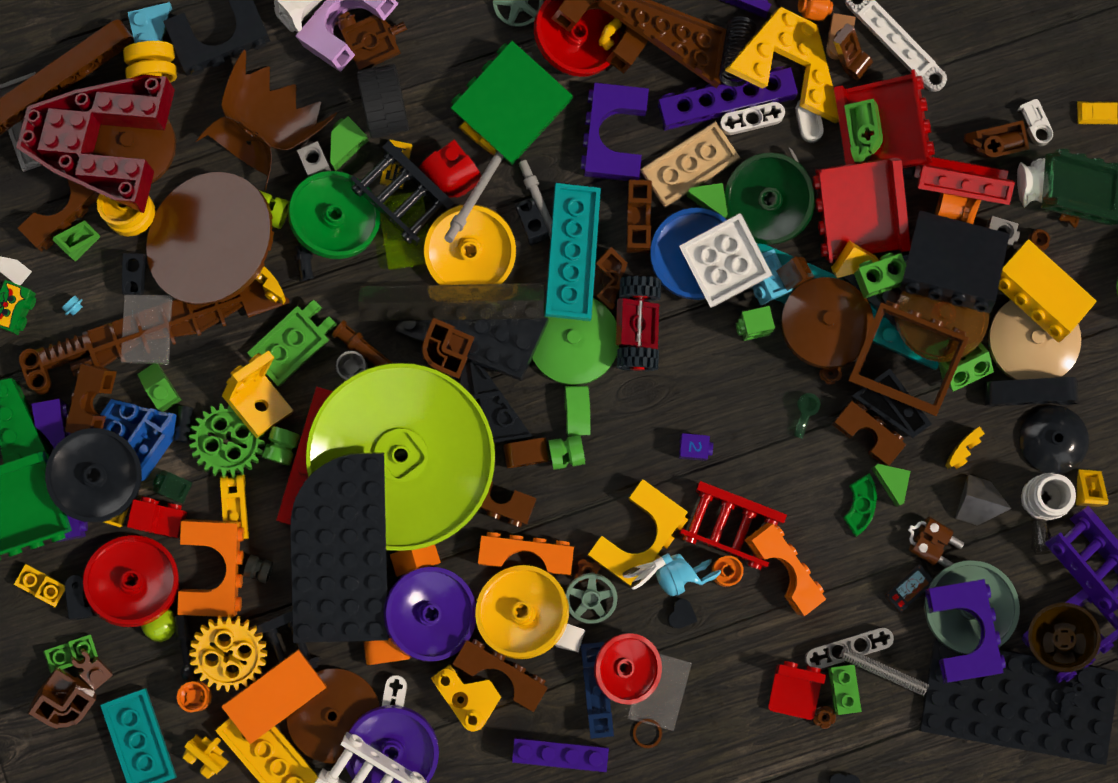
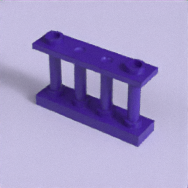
M1086 506L1070 518L1075 526L1065 536L1060 532L1047 540L1045 544L1107 616L1118 609V583L1110 591L1102 579L1111 569L1118 575V539L1089 506ZM1082 532L1090 544L1079 554L1070 543ZM1098 551L1106 562L1094 572L1086 561Z

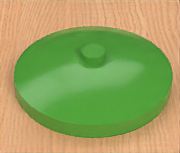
M593 298L591 321L548 317L549 322L532 357L537 368L545 376L560 384L583 385L600 378L609 370L616 359L619 345H616V320L605 305ZM545 304L537 311L534 317H546Z

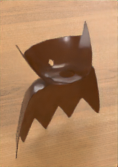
M244 49L232 69L223 94L221 105L225 117L213 122L196 141L208 135L240 160L267 175L266 190L272 164L270 147L279 150L292 149L321 130L336 116L337 112L322 122L317 123L321 107L320 101L296 109V85L293 84L270 91L269 66L246 75V50Z

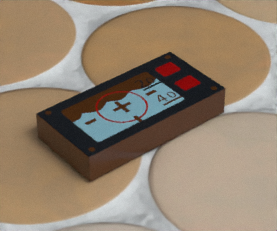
M919 564L884 596L901 613L929 588L933 579Z

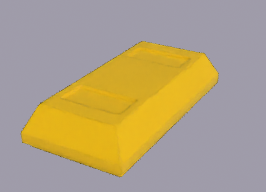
M1077 102L1078 124H1118V102Z

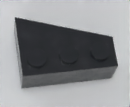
M888 369L873 380L910 395L891 369ZM865 387L852 396L911 438H914L932 425L923 411Z

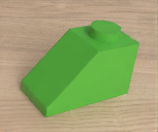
M349 116L344 120H338L331 131L330 163L335 171L369 141L367 135Z
M158 362L153 363L137 374L145 391L159 411L164 412L182 400Z

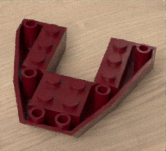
M142 75L73 90L27 106L16 148L53 173L144 213L154 176V170L146 159L93 155L101 125L165 130L175 89L167 77Z

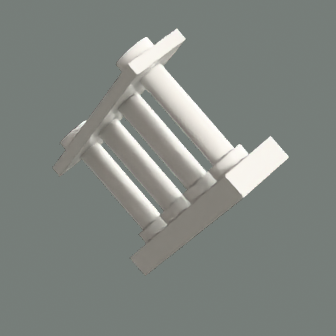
M346 732L341 742L345 750L331 771H326L322 768L315 783H346L338 776L353 753L366 761L351 783H363L373 766L386 772L380 783H391L394 778L402 783H427L418 772L408 770L366 744L358 735H351Z

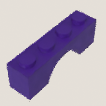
M515 738L512 763L607 772L609 748Z

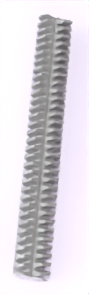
M845 647L839 656L844 661L847 659L849 663L852 662V664L858 667L860 665L862 669L865 668L867 671L878 674L880 677L891 680L893 683L904 686L907 689L909 688V690L923 696L929 688V684H924V682L916 680L914 677L906 676V674L895 669L893 670L891 667H885V664H880V662L875 660L872 661L869 657L862 656V654L859 655V653L851 649L849 650V648L846 649Z

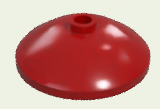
M632 633L616 635L609 639L597 654L594 665L595 679L602 693L610 700L629 705L639 703L647 699L660 682L662 662L659 652L652 642L641 635ZM624 663L625 670L621 672L620 665Z

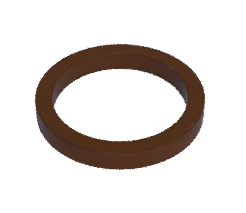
M643 719L635 725L633 738L639 746L652 748L660 742L662 729L656 721ZM643 722H652L659 730V737L652 745H643L636 737L637 727Z

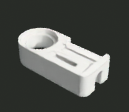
M1034 99L1022 104L1018 108V112L1022 111L1029 126L1027 132L1031 141L1037 146L1046 145L1053 137V130L1039 100ZM1038 129H1043L1047 132L1048 138L1042 141L1036 137Z

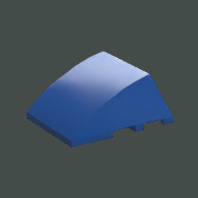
M111 399L100 414L106 416L103 429L120 435L133 447L141 463L142 481H144L172 443L177 415Z

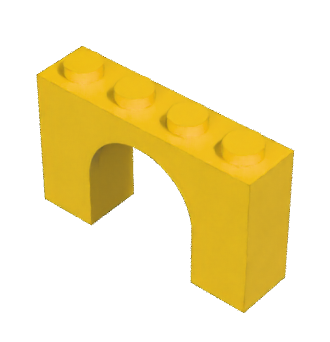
M643 479L628 500L645 511L653 519L656 526V538L653 545L642 553L631 554L622 551L601 536L588 554L590 558L630 587L638 576L624 578L622 574L630 568L650 563L660 558L661 556L658 553L662 547L667 549L675 539L671 536L675 529L681 530L688 521L685 517L688 512Z

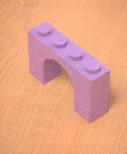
M326 0L302 27V30L297 33L296 38L304 48L341 72L355 54L346 43L333 34L335 23L338 20L337 17L351 9L362 8L384 21L398 3L396 0Z

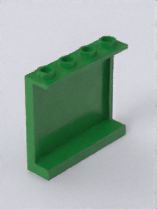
M513 41L509 44L504 43L497 51V58L494 61L489 60L481 69L483 73L478 78L474 76L466 85L468 89L463 95L459 93L451 102L453 105L451 111L456 113L496 149L511 166L573 99L571 93Z
M45 451L0 465V555L8 553V556L11 557L22 553L21 548L29 546L30 550L43 546L44 540L51 538L52 542H56L66 538L65 533L72 531L67 515L54 504L48 493L45 481L48 459Z

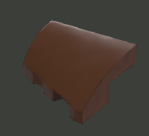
M612 247L608 248L595 262L593 296L610 311L615 307V299L618 290H620V278H622L627 267V262Z

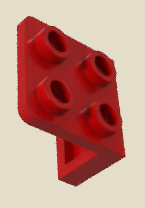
M784 661L783 665L777 664L768 709L772 712L812 720L815 716L821 684L825 683L826 675L821 674V669L807 666L806 670L798 669V664Z

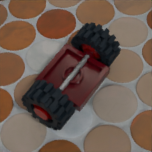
M646 276L620 278L619 298L621 299H617L616 345L627 347L617 349V368L629 371L658 370L659 350L656 349H658L659 304L644 301L661 299V279Z

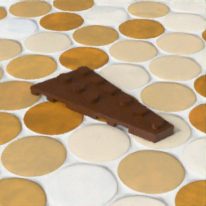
M599 0L598 6L715 88L720 85L719 72L726 29L652 0Z

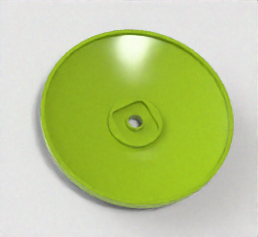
M389 363L361 371L344 381L329 395L319 409L310 429L307 442L306 463L308 477L317 468L342 455L384 452L386 550L405 551L425 548L437 544L458 532L472 519L481 507L488 494L494 473L495 449L493 436L488 420L478 402L468 390L450 376L433 368L418 364ZM402 448L407 451L408 457L406 460L398 461L395 459L394 453L397 449Z

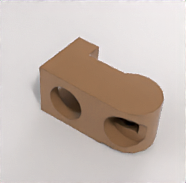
M833 13L826 46V53L831 59H839L833 42L835 34L847 23L854 27L856 17Z

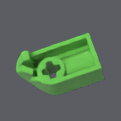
M874 99L844 105L851 144L850 150L855 163L867 162L883 142L878 104ZM869 133H872L871 140L868 141L866 138L869 137Z

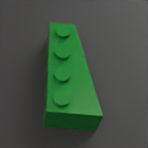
M12 378L0 380V448L3 463L6 464L45 451L47 459H49L51 455L49 446L41 431L35 427L33 414L18 381Z

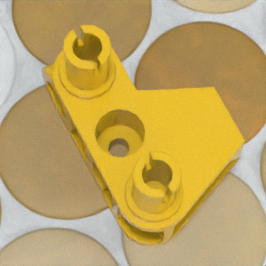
M448 665L431 677L433 683L462 725L471 732L478 731L485 725L501 699V695L490 679L464 684L451 665ZM458 697H463L464 702L459 703L457 700Z

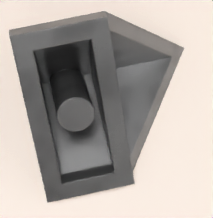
M967 475L955 519L978 526L1010 510L1011 507L991 481Z

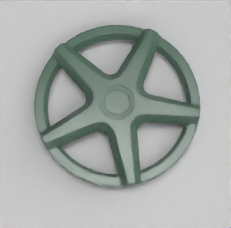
M493 0L494 11L504 23L510 26L522 27L535 21L538 11L528 4V0ZM539 0V8L543 4V0ZM497 5L510 6L511 10L508 20L500 14ZM522 11L533 17L523 23H514L518 13Z
M591 572L580 575L566 589L569 613L583 623L595 624L602 622L612 615L617 606L618 598L614 585L609 579L600 574ZM589 578L586 591L573 588L579 581ZM596 579L605 582L611 590L597 591ZM570 594L582 600V603L575 612L570 606ZM613 597V605L606 614L600 602L606 598ZM587 609H594L600 618L587 620L580 616Z

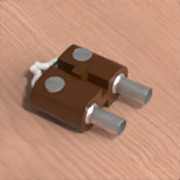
M930 516L924 521L918 522L915 526L911 525L908 529L911 533L909 551L932 565L939 563L945 568L953 565V562L942 556L943 548L948 543L958 549H962L964 546V542L952 536L953 530ZM921 525L918 536H915L913 540L914 531L912 529H917Z

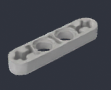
M887 628L874 629L813 648L806 653L805 662L810 667L825 668L844 662V659H836L832 655V648L836 645L842 646L843 649L846 647V649L854 650V652L856 651L859 655L862 654L863 656L890 647L893 644L894 637ZM879 632H882L883 635H888L885 645L882 642L873 643L875 648L871 649L872 645L868 635L871 634V639L878 638L880 636ZM858 638L866 641L867 647L863 652H858L854 648V642ZM827 648V655L831 662L827 663V658L819 660V665L817 666L815 662H810L814 652L817 655L825 654L823 649Z

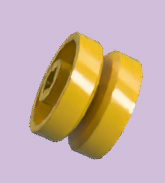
M144 41L130 44L124 48V62L129 65L125 70L126 79L151 75L167 77L170 83L176 80V66L171 63L175 58L174 47L171 43Z
M99 193L97 210L101 218L117 234L127 237L139 235L152 224L155 216V205L150 196H148L145 212L142 213Z

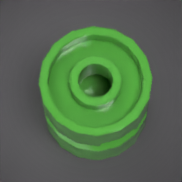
M272 426L268 437L271 442L265 446L262 457L291 466L295 455L292 449L297 448L301 435Z
M580 435L567 437L566 441H563L561 438L548 440L553 470L566 468L567 464L572 466L585 465Z

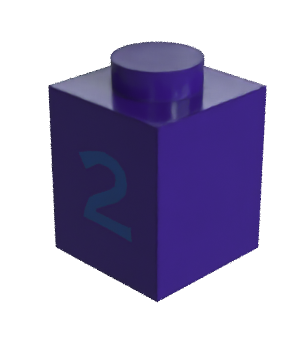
M682 433L679 459L707 461L708 455L712 456L713 442H709L710 436Z

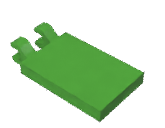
M315 300L311 301L303 310L299 306L294 308L247 352L251 358L258 353L263 355L267 351L274 356L266 374L279 387L329 341L326 334L338 325L332 318L328 317L321 325L316 326L310 318L317 314L322 307Z

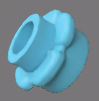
M73 296L62 307L66 312L65 315L70 313L74 316L83 307L80 304L83 300Z

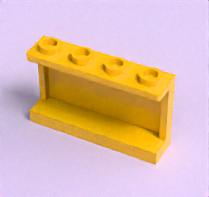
M1029 239L1014 253L1002 269L998 289L1057 342H1061L1069 335L1097 302Z

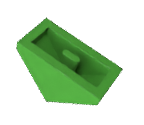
M723 183L691 187L687 193L688 198L704 209L714 211L724 218L727 217Z
M84 220L54 236L52 240L74 261H77L100 238V235Z
M882 464L872 467V471L895 506L902 505L905 501L911 471Z

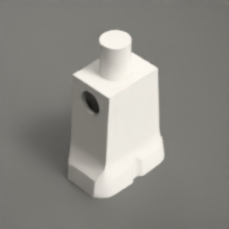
M274 0L275 14L289 31L300 32L302 30V23L314 14L326 0Z

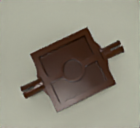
M372 15L342 29L341 32L345 43L355 54L352 59L355 61L358 69L364 70L401 54L396 44L395 35L407 31L404 21L391 27L386 20L383 21L376 15Z

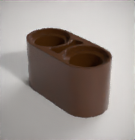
M546 438L503 445L506 468L522 467L550 461Z

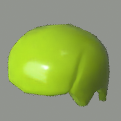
M169 608L158 619L142 625L143 633L152 641L163 642L170 639L176 632L173 617L175 614Z

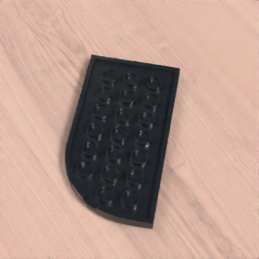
M384 452L352 453L332 459L317 468L306 479L295 498L291 514L293 643L388 640V633L384 622V606L387 599Z

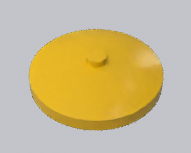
M475 204L466 218L467 223L463 230L457 233L453 242H447L444 237L451 227L450 222L455 215L459 214L463 205H459L442 213L431 225L424 244L425 262L434 280L444 289L461 296H479L499 287L511 273L516 257L515 238L510 226L498 213L487 207Z
M528 565L509 567L495 574L482 588L476 603V624L485 642L499 654L514 659L533 658L550 650L562 637L569 618L568 600L559 582L545 570Z

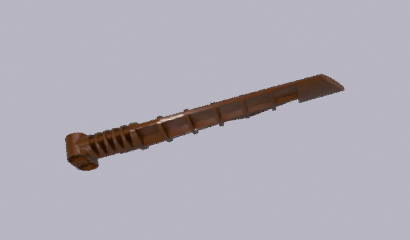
M255 279L244 291L225 302H217L208 306H196L174 299L82 332V336L74 335V338L71 340L66 338L65 342L61 343V341H58L57 345L53 346L51 343L48 348L43 346L35 350L26 349L20 354L19 363L28 387L35 393L42 395L49 392L52 387V381L48 372L50 369L90 355L91 357L70 364L71 371L74 377H76L81 364H94L105 367L119 357L124 363L126 362L124 354L144 343L149 354L151 349L148 341L170 338L174 345L176 344L175 337L195 334L199 336L203 331L220 321L223 327L226 326L224 318L242 307L245 308L249 318L288 304L290 301L285 297L286 302L284 304L279 301L276 303L272 302L265 296L262 286L265 281L260 283ZM36 356V363L32 366H27L28 359ZM43 377V385L35 387V380Z

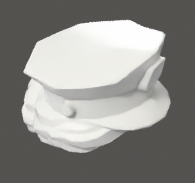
M1045 158L1033 161L1031 166H1026L1022 162L1018 166L1017 186L1023 207L1036 200L1044 203L1048 197L1047 181L1048 177L1052 174V165Z

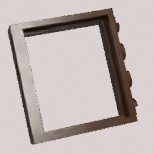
M887 301L886 304L881 303L849 381L937 416L969 337L965 336V331L953 327L952 330L944 328V323L931 318L930 321L921 319L922 314L911 309L908 310V313L899 310L900 305L890 301ZM884 313L959 342L933 405L859 375Z

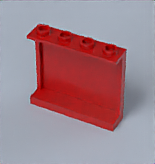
M915 69L911 70L912 74L857 87L845 89L843 85L834 87L846 165L855 164L850 150L851 144L844 105L874 99L878 104L883 142L868 161L897 157L902 160V169L933 162L932 155H935L933 141H929L928 133H931V125L929 119H925L924 111H928L926 98H922L921 89H924L922 75L918 76ZM869 133V137L866 138V139H867L868 141L871 140L870 137H871L873 134H872V133Z
M894 157L815 169L816 176H813L814 189L818 190V199H816L815 205L817 212H820L821 221H818L819 234L823 235L824 243L820 244L822 257H825L829 263H833V259L839 257L848 241L855 243L872 254L892 250H900L901 252L910 250L901 159Z

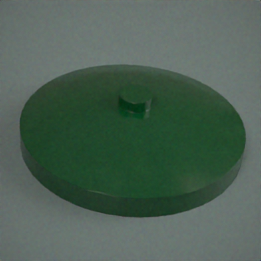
M762 153L750 157L735 169L728 180L725 190L727 216L730 219L741 213L756 243L775 245L787 242L805 229L814 213L816 193L812 178L799 162L786 155Z

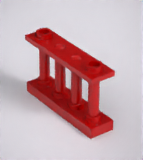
M932 157V163L915 167L914 177L919 178L918 189L1010 205L1015 182L1007 179L1008 170Z
M700 481L696 488V492L700 493V501L689 530L681 529L679 535L683 536L682 540L694 545L697 541L749 561L748 566L761 570V567H768L769 562L757 558L755 554L751 556L740 550L751 521L756 515L765 518V523L782 525L786 520L787 514ZM714 498L721 501L722 508L710 539L697 535L708 503L709 501L712 502ZM737 507L743 510L742 514L744 516L732 548L718 542L730 511Z

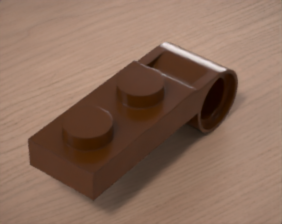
M847 23L842 29L837 31L833 42L843 70L851 78L859 80L871 66L873 60L861 50L855 28Z

